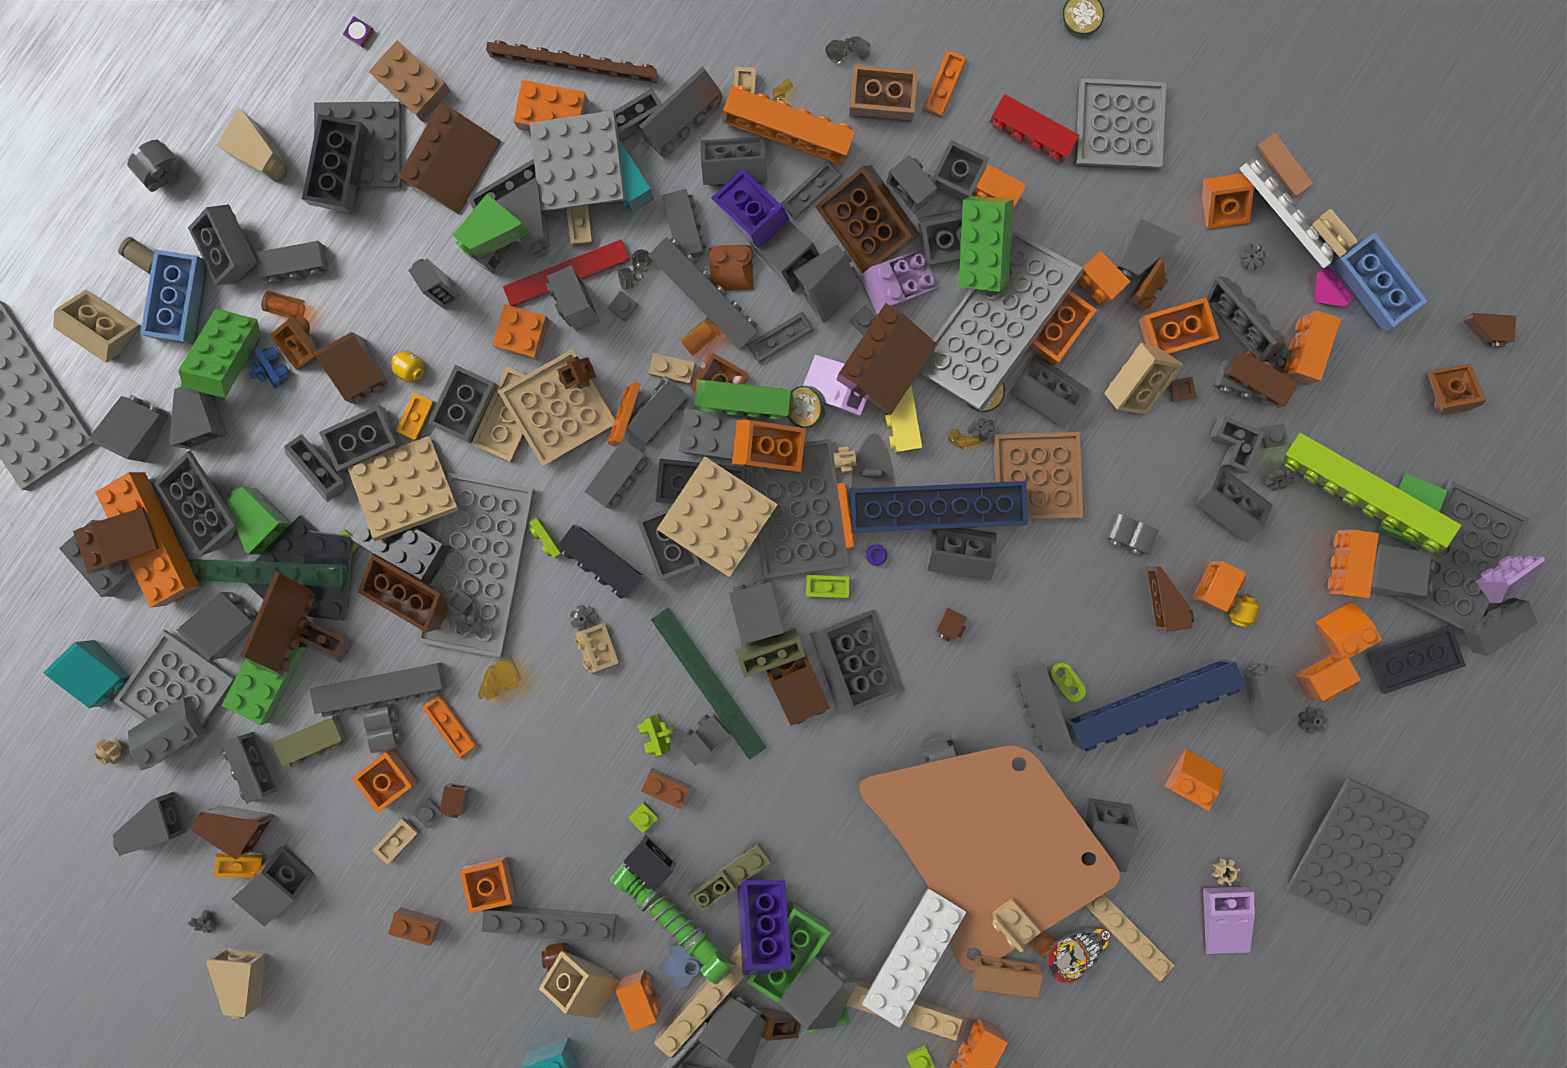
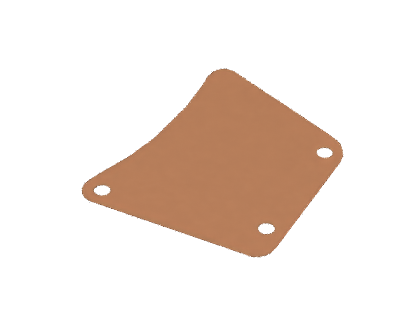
M1009 745L869 776L859 785V793L864 802L899 840L929 889L966 911L950 940L956 960L965 969L972 971L974 969L975 961L967 957V951L970 948H978L981 951V956L1001 958L1014 950L1007 942V937L1002 932L999 933L992 924V912L1013 897L1039 926L1042 933L1116 887L1119 882L1120 873L1114 861L1039 759L1024 748ZM1014 758H1024L1026 768L1022 771L1014 770L1012 768ZM1086 852H1091L1096 856V862L1091 866L1084 865L1081 861L1082 855Z

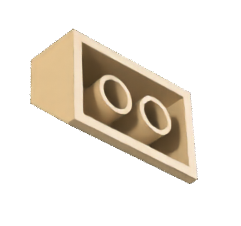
M84 290L54 309L53 328L105 363L123 351L138 329L137 323L88 290Z
M1141 343L1115 379L1110 383L1104 394L1117 410L1146 415L1184 365L1157 346Z

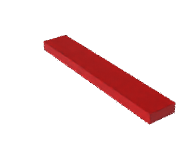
M622 239L502 287L510 306L514 307L549 293L546 286L549 283L547 276L571 265L582 280L627 262L630 259Z

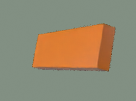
M947 49L923 107L924 111L941 118L943 117L967 57Z
M632 382L626 386L609 436L608 445L616 447L622 442L641 384Z
M838 483L846 548L854 547L855 540L854 533L852 532L847 484Z
M441 694L422 706L425 713L459 759L478 746Z

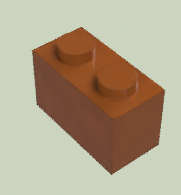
M652 768L641 792L681 809L691 785Z
M399 908L393 915L388 934L431 946L437 938L442 919Z

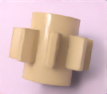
M848 446L838 447V452L833 453L835 469L841 468V473L851 472V467L857 466L855 451H849Z
M102 738L95 744L96 748L94 749L96 752H94V757L101 764L106 765L110 762L114 765L121 759L123 748L115 739L111 738L106 741Z
M1220 858V863L1213 864L1215 872L1212 873V876L1219 877L1217 882L1220 885L1226 881L1229 886H1232L1234 880H1239L1237 872L1241 870L1238 867H1233L1235 862L1231 859L1226 863L1223 858Z

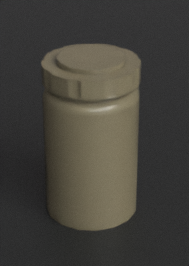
M132 237L124 239L118 248V254L150 274L154 252Z

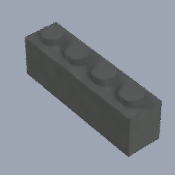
M420 259L414 262L412 268L408 270L421 292L440 307L444 308L460 298L448 276L429 259Z

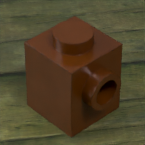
M945 607L934 629L939 632L937 636L948 642L950 638L954 640L957 637L961 638L966 628L963 624L967 617Z
M453 783L445 785L439 812H444L445 816L451 818H458V815L464 814L470 787Z

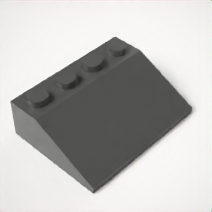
M1222 276L1215 278L1207 295L1209 306L1243 345L1255 354V358L1261 362L1268 360L1280 351L1286 343L1284 336L1280 331L1273 329L1267 316L1258 312L1255 303L1250 298L1244 296L1241 287L1236 282H1232L1229 278Z
M191 450L187 451L154 484L199 556L219 550L230 541L238 524Z
M874 609L810 633L839 714L856 711L904 690Z

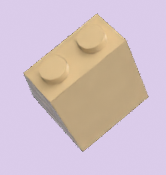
M238 108L217 146L232 158L277 182L285 173L286 162L258 123Z
M222 949L207 959V967L223 1015L231 1016L232 1019H243L260 1005L266 953Z
M561 951L539 990L565 1014L598 1018L619 980L607 969Z

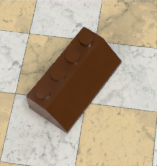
M371 554L358 593L424 632L440 629L448 610L443 593L378 555Z

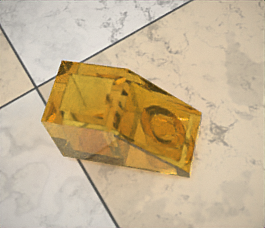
M508 657L487 668L478 693L479 700L485 697L488 701L499 696L497 691L503 688L507 692L518 687L517 682L522 680L512 657Z

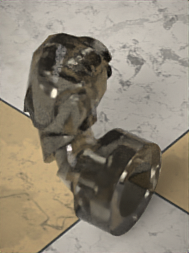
M856 36L845 38V41L834 39L826 45L825 51L833 62L840 63L847 56V50L858 54L860 59L867 58L870 54L868 49L871 45L868 41Z
M639 249L633 253V271L628 267L618 270V279L623 290L633 289L635 283L644 278L652 262V259L648 256V251Z

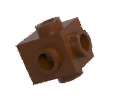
M578 356L566 361L567 365L557 369L566 390L575 386L578 389L589 386V381L597 377L588 357L579 359Z

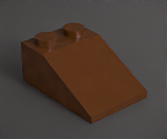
M144 507L91 523L73 531L87 572L105 571L159 549Z
M1146 567L1156 630L1170 632L1193 628V611L1190 610L1189 605L1162 567Z

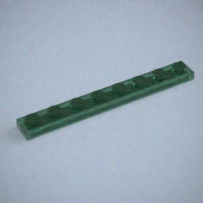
M187 559L197 581L270 584L276 571L301 585L346 587L347 565Z
M668 607L652 618L651 621L748 759H752L767 748L766 744L671 609Z

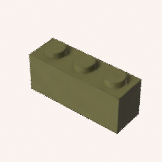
M796 628L735 649L744 678L806 657Z
M336 715L272 742L281 766L290 764V767H294L303 763L302 758L308 755L312 759L323 754L322 749L329 747L330 750L342 746L341 741L348 739L339 716Z

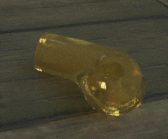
M786 78L773 90L772 101L786 102L785 94L794 87L789 78Z
M951 429L949 431L948 440L960 449L980 444L979 438H974L973 435L965 437L958 429Z

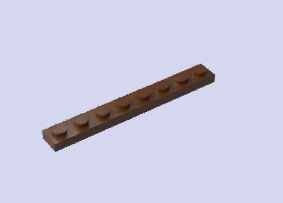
M495 40L494 43L487 42L486 51L492 58L657 84L658 81L657 69L648 64L637 66L629 61H620L618 63L612 62L611 59L605 57L593 59L586 54L574 56L561 50L557 51V53L549 52L548 49L543 47L531 49L523 44L512 46L499 40Z

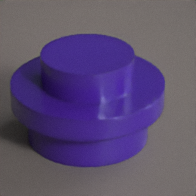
M874 544L867 549L866 559L874 566L882 565L887 559V551L882 545Z

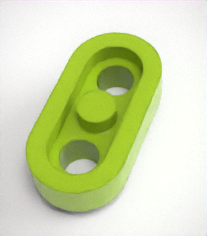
M1062 662L1054 664L1050 670V677L1064 697L1072 702L1082 700L1086 689L1072 668ZM1060 669L1064 671V675L1062 677H1058L1057 672ZM1071 687H1076L1077 692L1075 694L1070 693Z

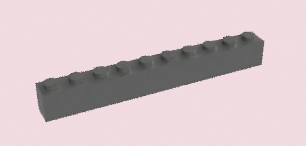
M653 88L614 110L616 112L620 141L640 130L639 125L662 105ZM534 159L468 197L467 199L472 208L475 209L486 194L497 203H500L536 181L537 183Z

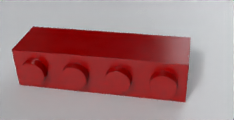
M1006 94L1003 95L989 121L996 130L1008 132L1016 141L1028 143L1031 149L1048 154V157L1055 162L1064 163L1079 137V134Z

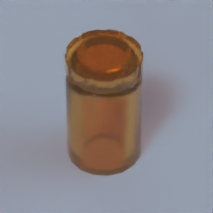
M267 290L263 295L261 308L263 311L287 318L296 315L303 317L305 301Z
M708 317L679 339L692 356L715 339L716 335L721 334L719 328Z

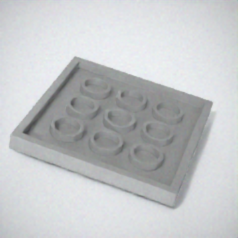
M1081 78L1079 80L1077 134H1079L1076 143V165L1161 169L1163 167L1166 82Z
M614 110L530 123L536 180L539 186L542 212L626 200L616 112Z
M163 630L113 702L143 722L181 698L186 697L200 723L204 726L232 686L235 678L210 660L207 661L199 652L167 630ZM189 744L188 746H186L185 748H183L182 750H187L188 747L190 746V744Z

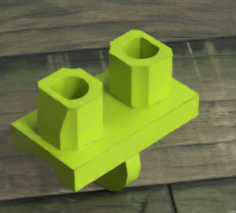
M659 713L644 719L645 721L638 724L639 733L641 735L649 733L651 741L644 743L646 754H656V756L670 751L668 743L672 742L670 734L675 732V728H668L666 721L661 722Z

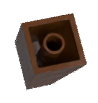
M353 332L314 352V355L346 402L359 403L365 399V395L383 390L384 385L388 383L365 339Z
M807 655L806 657L766 670L790 726L800 724L807 718L820 715L825 710L830 709Z
M220 805L213 809L210 808L206 812H201L194 821L196 825L192 831L236 860L253 850L274 818V815Z

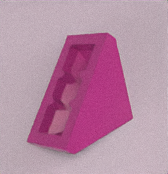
M1328 265L1318 272L1314 302L1346 306L1352 301L1354 296Z

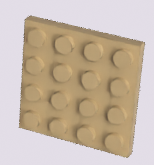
M574 349L569 350L498 391L542 466L612 427L615 421L592 380L589 381V386L578 389L577 386L565 389L557 369L567 365V360L577 357Z
M430 436L391 449L348 467L374 542L458 511Z
M704 457L657 530L730 577L778 504L707 457Z

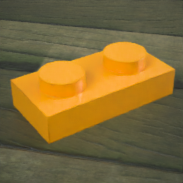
M413 392L396 432L418 440L435 402Z
M216 853L214 877L250 878L261 867L262 854H246L235 860L227 854Z

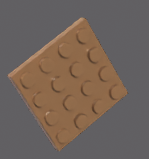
M1080 432L993 435L995 482L1026 481L1028 520L1083 518Z

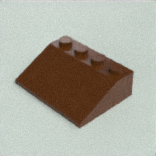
M440 102L397 177L409 187L459 214L501 140Z
M872 165L862 166L815 206L862 273L872 266L885 262L921 235Z
M885 303L838 373L836 380L891 415L937 346V343L907 316Z
M275 571L240 656L258 669L283 676L284 672H287L290 668V657L293 651H296L299 646L300 633L307 627L309 611L313 610L316 605V595L310 589Z

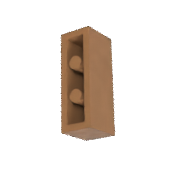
M976 955L972 974L973 989L980 992L1017 995L1023 998H1038L1043 974L1041 965L1038 963Z

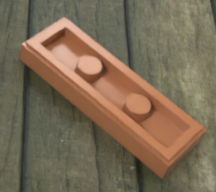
M1273 133L1256 146L1293 198L1313 184L1276 133Z

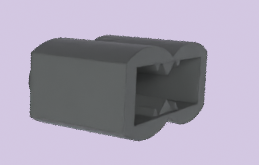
M1116 514L1106 538L1111 540L1110 544L1122 548L1123 545L1131 548V553L1142 557L1143 554L1147 555L1150 553L1159 530L1125 515Z
M392 705L362 711L371 754L400 747V742H402L403 738L401 731L397 730L396 721H398V714Z

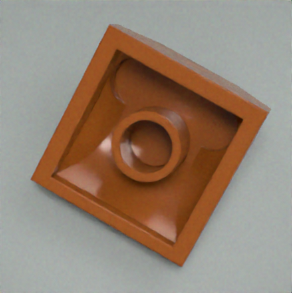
M739 244L720 245L709 248L711 283L715 287L719 284L725 291L754 290L752 246Z
M1159 258L1148 268L1128 299V304L1133 307L1138 306L1142 310L1153 305L1156 300L1154 294L1158 289L1161 291L1168 281L1165 278L1167 273H1165L1164 261Z
M299 315L289 318L270 334V337L296 370L315 356L314 352L317 351L309 335L310 324L307 319Z
M710 352L693 380L690 390L696 393L697 379L744 384L749 373Z
M1471 364L1429 371L1427 373L1436 398L1434 407L1441 414L1449 415L1470 411L1483 405L1486 401Z

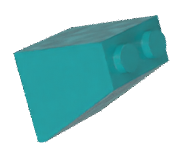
M95 640L74 642L43 672L48 678L88 708L104 706L110 700L109 696L113 692L116 693L121 690L125 685V681L130 677Z
M568 1037L529 1051L520 1068H579Z

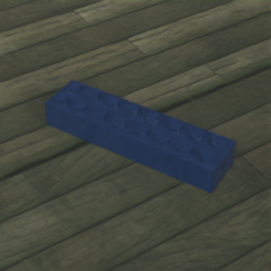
M1026 481L851 489L853 533L1028 525Z
M1222 659L1065 721L1073 745L1087 752L1096 749L1097 744L1105 741L1107 744L1118 740L1117 736L1132 735L1138 732L1137 728L1146 726V728L1158 724V720L1165 717L1166 720L1173 719L1179 716L1178 712L1183 710L1187 712L1196 710L1201 703H1214L1219 700V696L1227 694V696L1240 692V688L1245 687L1236 662Z

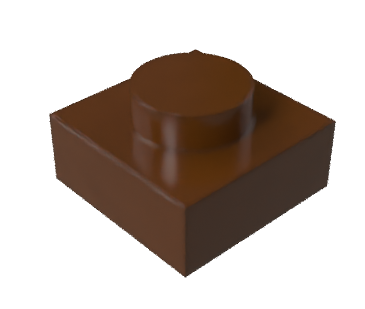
M1192 376L1173 380L1170 383L1174 403L1197 397Z

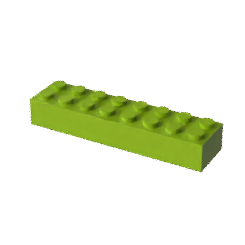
M1299 433L1282 460L1286 469L1293 473H1296V471L1304 475L1303 478L1312 484L1319 483L1324 486L1323 490L1331 495L1336 493L1343 497L1342 501L1346 504L1362 508V513L1381 519L1384 526L1392 530L1394 528L1403 532L1401 534L1403 537L1410 541L1417 540L1423 544L1422 547L1431 553L1435 551L1439 553L1446 549L1462 526L1302 433Z

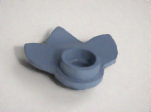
M681 945L670 946L671 957L666 959L659 967L664 974L674 977L672 982L674 989L688 986L692 978L700 975V969L703 967L702 963L695 956L684 952L685 947ZM694 963L696 965V968L691 970L689 969L688 964Z

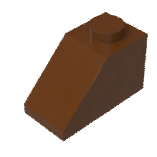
M1472 313L1463 317L1466 325L1483 343L1492 344V347L1502 348L1506 347L1508 343L1515 342L1516 316Z
M758 1009L762 1012L760 1017L767 1022L762 1038L767 1041L798 1038L801 1024L790 1013L774 1009Z

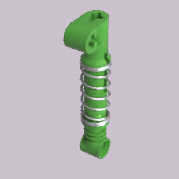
M623 862L611 876V882L621 891H628L627 894L629 896L632 895V899H636L637 907L642 912L644 911V914L650 910L649 914L654 918L652 922L656 920L662 926L661 930L665 928L671 934L670 938L673 936L679 942L678 946L682 944L685 947L684 952L695 956L703 964L700 971L710 982L714 984L722 982L736 964L708 939V934L702 928H696L693 925V920L685 918V912H679L676 909V904H670L667 901V896L659 898L661 893L659 888L656 891L652 888L650 890L641 883V878L636 873L634 875L625 868V863Z

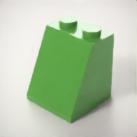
M486 194L455 231L453 236L458 240L455 244L468 256L471 257L474 254L477 258H481L526 236L529 231L521 221Z
M237 487L231 492V498L226 502L231 515L238 524L236 529L247 554L261 555L291 524L257 488Z

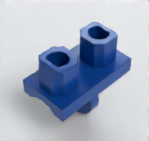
M260 347L254 349V356L260 367H258L256 362H252L250 366L253 370L248 374L251 379L258 378L260 383L266 381L264 376L266 374L273 388L279 387L280 381L287 378L289 373L283 364L276 368H272L270 365L271 362L279 359L273 347L261 350Z

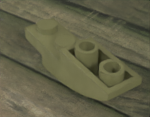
M758 843L716 872L690 893L689 896L700 911L704 912L734 891L742 881H746L770 864L772 859L762 845Z

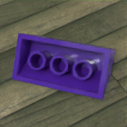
M785 880L742 881L737 887L743 975H764L791 969Z

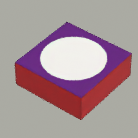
M353 16L343 35L363 47L374 29Z

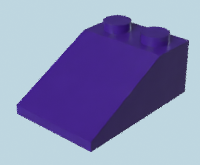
M744 169L711 197L716 205L757 248L790 220L784 207Z

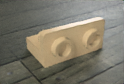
M1332 209L1327 210L1312 223L1313 227L1339 257L1344 255L1358 241Z
M605 623L575 633V644L582 652V663L589 673L619 663Z
M1013 897L992 912L994 928L999 933L1002 932L1007 937L1006 940L1013 949L1017 948L1020 953L1025 951L1024 945L1041 933L1039 926Z

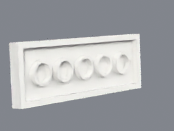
M1252 158L1239 168L1320 265L1325 268L1330 264L1335 256L1333 254L1334 250L1327 242L1324 243L1320 239V234L1313 225L1310 227L1305 221L1307 217L1300 209L1296 210L1293 207L1291 197L1286 192L1282 194L1277 188L1279 184L1272 176L1268 177L1265 174L1264 165L1259 160L1254 161Z
M928 888L861 1004L900 1028L966 911Z

